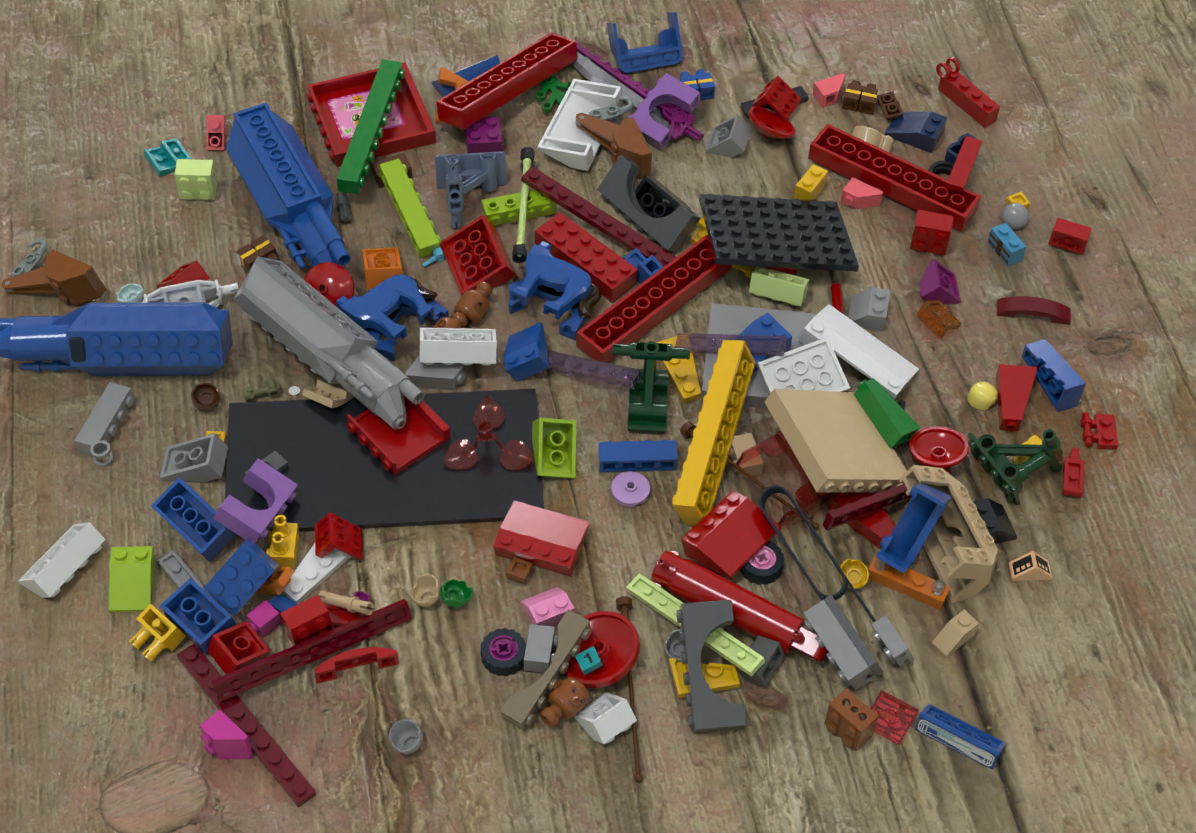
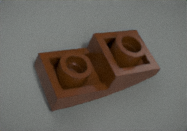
M894 92L877 95V101L886 120L903 116L899 101L896 100Z

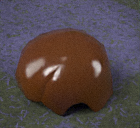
M210 383L198 384L191 392L193 405L201 411L213 410L219 404L221 398L218 388Z

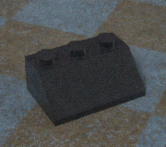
M645 175L635 190L639 205L653 218L668 216L680 205L691 209V207L655 178Z

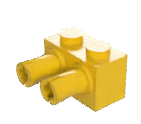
M278 515L275 517L273 530L269 531L268 539L271 546L267 548L266 554L279 564L278 568L287 566L296 568L300 535L298 523H287L284 515Z
M150 603L136 618L142 624V628L129 642L139 650L151 636H155V640L142 652L152 662L164 648H169L173 651L186 635Z

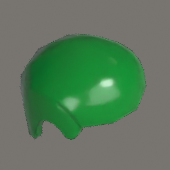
M447 580L441 587L442 601L453 609L463 608L470 602L473 596V587L469 588L464 580Z

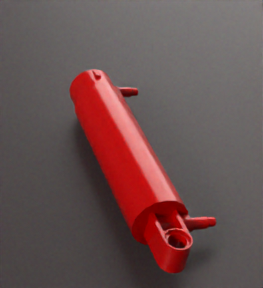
M666 550L657 561L652 572L651 581L659 587H665L670 590V593L689 603L731 600L734 619L731 624L732 626L755 638L759 635L780 642L785 654H789L794 648L822 663L828 650L826 647L821 648L815 639L818 635L804 629L805 619L690 559H683L675 551Z

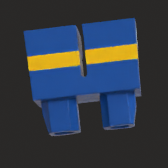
M704 69L697 70L695 75H690L687 71L681 72L680 81L699 91L700 100L714 99L715 84L710 72L706 73Z

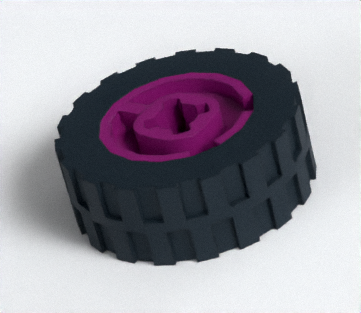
M507 628L495 629V631L489 632L483 638L484 641L481 643V661L486 670L488 669L490 673H494L497 676H508L522 669V666H524L526 644L520 633Z

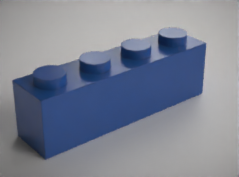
M676 440L599 442V473L677 470L678 454Z

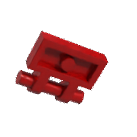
M1088 412L1082 413L1080 423L1084 431L1082 439L1085 442V446L1092 447L1093 443H1097V449L1117 450L1118 439L1115 416L1111 414H1095L1094 420H1092Z

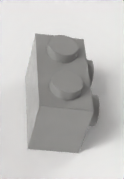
M530 624L524 656V671L545 673L555 656L553 647L557 648L558 635H555V627Z

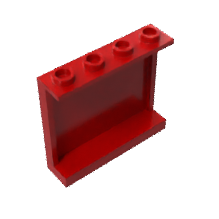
M404 396L406 424L401 429L394 430L369 409L355 418L348 414L347 428L352 434L355 433L358 436L361 444L367 446L375 458H379L387 471L390 470L396 475L451 439L450 427L423 400L415 405Z

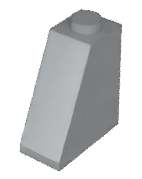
M419 356L405 373L418 388L455 390L465 379L463 365L458 363L452 365H444L443 363L427 365L420 362Z

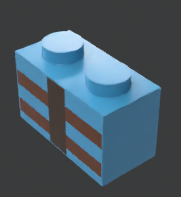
M1003 223L991 228L987 243L1008 267L1022 261L1026 246L1008 224Z

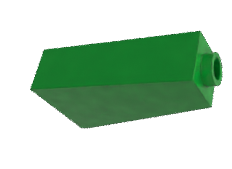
M874 378L868 381L863 380L857 386L858 390L854 396L891 449L909 441L920 429L918 424Z

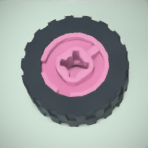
M769 541L740 569L741 574L749 582L756 583L757 585H767L768 583L775 582L783 571L784 554L782 549L776 543Z

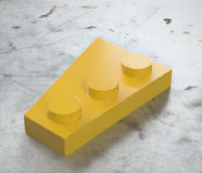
M669 658L678 698H683L686 693H689L688 685H684L683 680L686 665L676 661L677 659ZM701 664L705 681L713 692L740 687L735 665Z

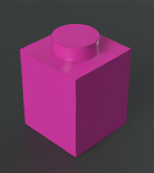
M266 600L246 615L248 623L261 638L281 624L279 612Z

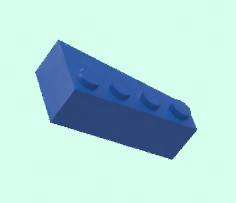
M1046 339L1025 345L1022 358L1028 366L1037 367L1035 378L1056 411L1060 412L1078 406L1086 385L1082 378Z

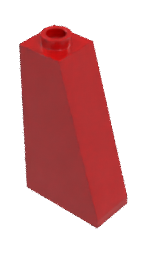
M999 364L996 373L999 430L1019 431L1037 367Z
M839 492L830 496L828 509H838L847 503L857 502L861 498L873 496V494L870 492ZM884 509L846 523L879 550L882 549L879 547V544L884 536L889 537L896 526Z

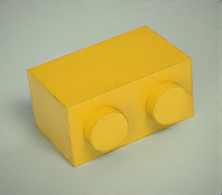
M812 164L796 184L794 199L815 200L826 186L828 171Z

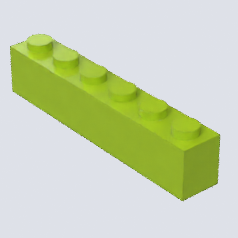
M399 158L379 164V175L419 259L432 255L433 250L440 247L441 239L434 232V224L427 217L426 207L420 203L421 198L419 193L414 190L412 178L407 176L408 172L405 164H402Z

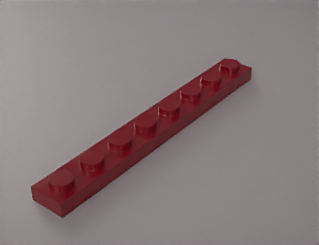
M948 468L944 469L950 475L952 474ZM905 483L897 487L892 486L886 491L875 493L873 496L863 497L857 502L847 503L838 509H831L827 512L822 525L826 530H830L909 500L912 496H907L906 491L908 489Z

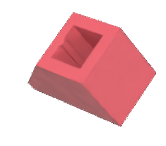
M844 73L814 83L812 95L822 108L837 103L844 86Z
M206 115L207 150H225L227 115Z

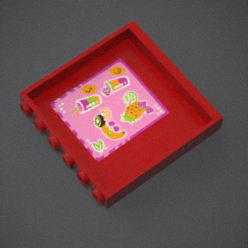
M406 62L402 63L405 76L403 80L401 79L400 90L396 92V101L392 103V112L388 114L387 126L383 127V136L379 138V147L374 152V158L436 143L435 129ZM378 69L308 85V92H306L307 101L312 103L310 104L313 114H316L317 126L320 125L321 137H325V147L330 150L328 151L330 160L334 161L336 167L342 166Z

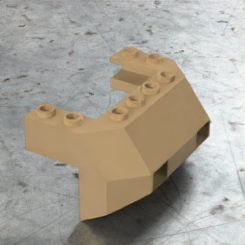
M913 465L899 479L901 483H905L908 489L906 491L907 496H910L909 493L912 487L920 483L951 496L948 505L926 540L924 548L941 582L951 587L948 594L951 602L956 603L973 598L990 583L998 553L994 539L989 534L985 522L980 517L976 505L971 500L968 490L962 483L942 468Z

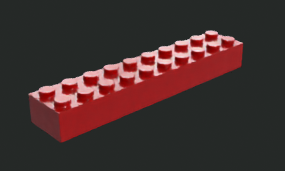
M552 32L436 101L438 120L464 130L473 123L491 114L494 110L502 107L507 102L515 99V97L577 60L576 41Z
M827 124L810 144L808 159L850 179L853 177L883 191V195L917 211L923 210L954 216L952 228L961 232L978 210L981 199L980 195L964 188L963 192L946 187L948 180L830 124Z
M707 235L580 329L577 332L576 346L601 367H604L618 356H612L613 343L630 345V343L638 341L731 269V265L715 264L709 237Z

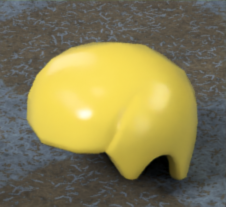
M980 381L971 387L967 399L971 406L985 411L992 405H995L998 400V391L989 382Z

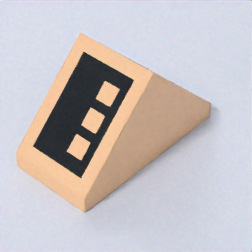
M1034 551L1008 563L1012 581L1052 580L1049 561Z

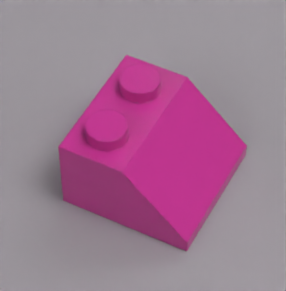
M220 709L200 725L202 733L200 737L205 743L203 747L209 755L212 756L214 754L219 760L251 759L253 757L248 736Z

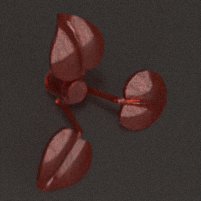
M488 395L480 402L473 414V422L478 432L474 446L472 447L471 443L466 440L453 442L447 449L443 463L447 467L456 470H466L473 467L479 459L477 452L474 450L477 449L480 439L482 441L494 439L503 451L500 454V462L508 470H519L532 464L533 455L529 447L519 440H510L506 444V448L502 446L496 434H494L493 428L499 427L504 422L505 413L502 407Z

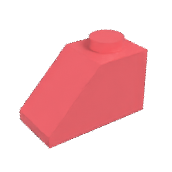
M852 177L842 190L840 202L854 209L880 206L883 191Z

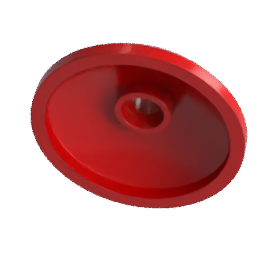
M753 106L748 112L751 122L764 137L788 139L793 137L796 132L791 122L784 120L778 113L770 109Z
M324 262L317 264L304 277L308 284L335 306L336 301L342 296L348 299L354 296L355 287L352 276L347 269L336 263ZM324 285L325 290L322 292L321 287Z
M940 426L928 427L918 431L910 440L911 455L916 461L925 466L942 469L953 467L961 463L968 455L969 445L967 439L960 432L951 428Z

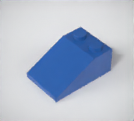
M766 313L754 320L734 340L745 341L756 362L753 370L755 372L758 370V362L788 352L791 347L792 335L769 313Z
M542 322L508 337L504 353L505 368L516 382L550 368Z

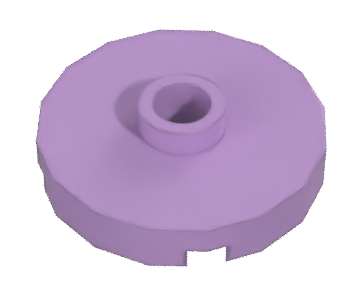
M623 472L612 481L611 494L614 500L624 507L632 508L639 504L642 505L649 498V481L638 472Z

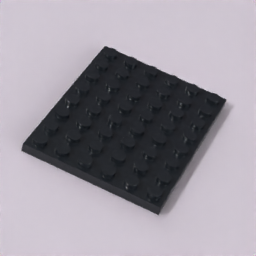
M700 194L699 202L715 264L858 271L859 264L837 202Z

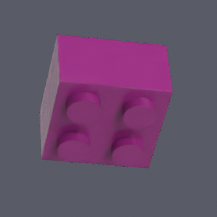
M499 117L482 118L465 129L467 153L502 152Z

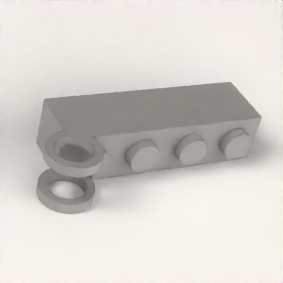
M109 382L74 440L78 452L93 456L94 464L98 467H108L113 462L114 458L109 441L111 437L115 436L117 427L120 422L124 421L127 410L134 403V396L130 387ZM108 455L110 456V459L105 463L97 461V458L101 459Z

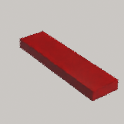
M968 136L965 137L946 187L963 192L981 148L982 140Z

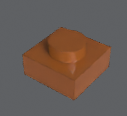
M514 557L506 571V577L525 583L533 568V563Z

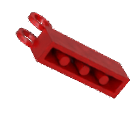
M950 57L946 60V64L939 63L936 66L937 74L940 77L939 91L982 127L985 128L997 121L1000 106L959 73L960 64L956 58ZM950 61L955 64L956 70L951 67ZM941 66L945 69L946 75L942 74L940 70Z

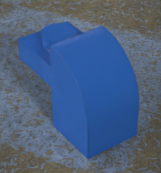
M637 248L623 257V259L638 269L637 282L640 284L663 268L653 255L646 259Z

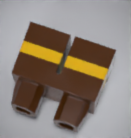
M856 80L848 83L842 109L857 112L860 99L858 112L873 115L878 92L876 84L870 83L865 87L860 86L861 83Z
M264 235L252 241L250 245L247 244L235 251L237 264L245 267L248 273L257 256L280 261L276 254V248Z

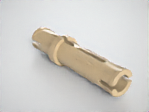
M321 590L318 594L325 596V598L320 597L324 604L347 609L351 613L359 612L371 615L373 610H369L367 607L374 608V604L360 600L358 597L342 596L325 590Z

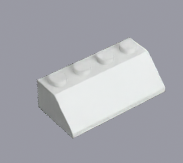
M420 328L419 360L424 364L443 363L444 365H452L454 363H461L463 365H472L473 363H480L484 366L496 364L497 340L495 329Z
M90 522L73 524L18 582L41 598H52L60 592V587L64 582H69L75 576L74 572L78 568L80 569L88 563L90 555L97 553L102 548L101 544L106 539Z

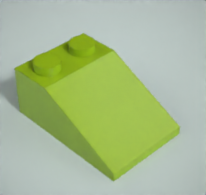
M538 418L532 421V444L537 476L574 479L576 476V420Z
M153 546L111 547L109 563V612H143L150 603L152 604L156 556Z

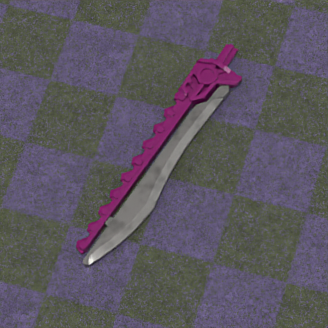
M576 42L578 59L572 62L571 65L588 81L621 86L622 97L630 98L633 101V107L637 109L639 103H643L648 92L652 89L643 88L641 82H633L630 75L621 74L619 68H612L610 62L601 61L599 55L590 54L588 48H581L579 42ZM663 103L655 107L651 112L650 116L654 121L670 129L673 140L688 135L696 141H702L704 134L693 127L695 116L672 103Z

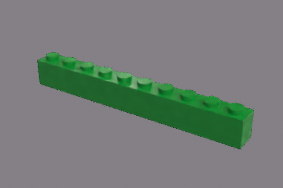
M382 59L337 176L339 192L359 194L361 188H364L365 176L369 174L370 163L374 161V152L379 147V138L383 136V127L387 126L388 114L392 112V103L396 101V92L400 90L401 79L403 80L405 76L402 62Z

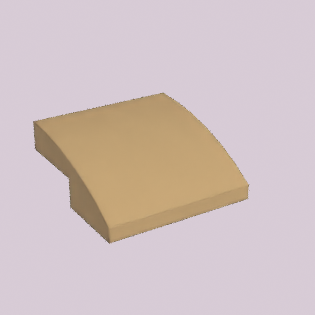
M325 379L317 380L316 387L304 388L302 395L330 408L341 406L354 398L341 385H332Z

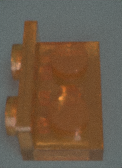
M939 300L925 301L917 313V317L937 338H942L946 331L958 329L962 324Z

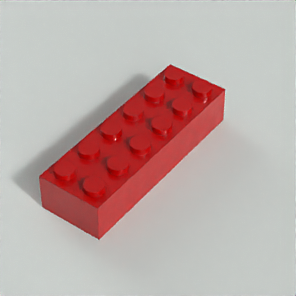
M561 212L535 230L536 245H539L541 241L551 244L550 254L553 257L564 260L588 273L591 278V284L596 285L601 295L611 303L615 302L637 284V268Z

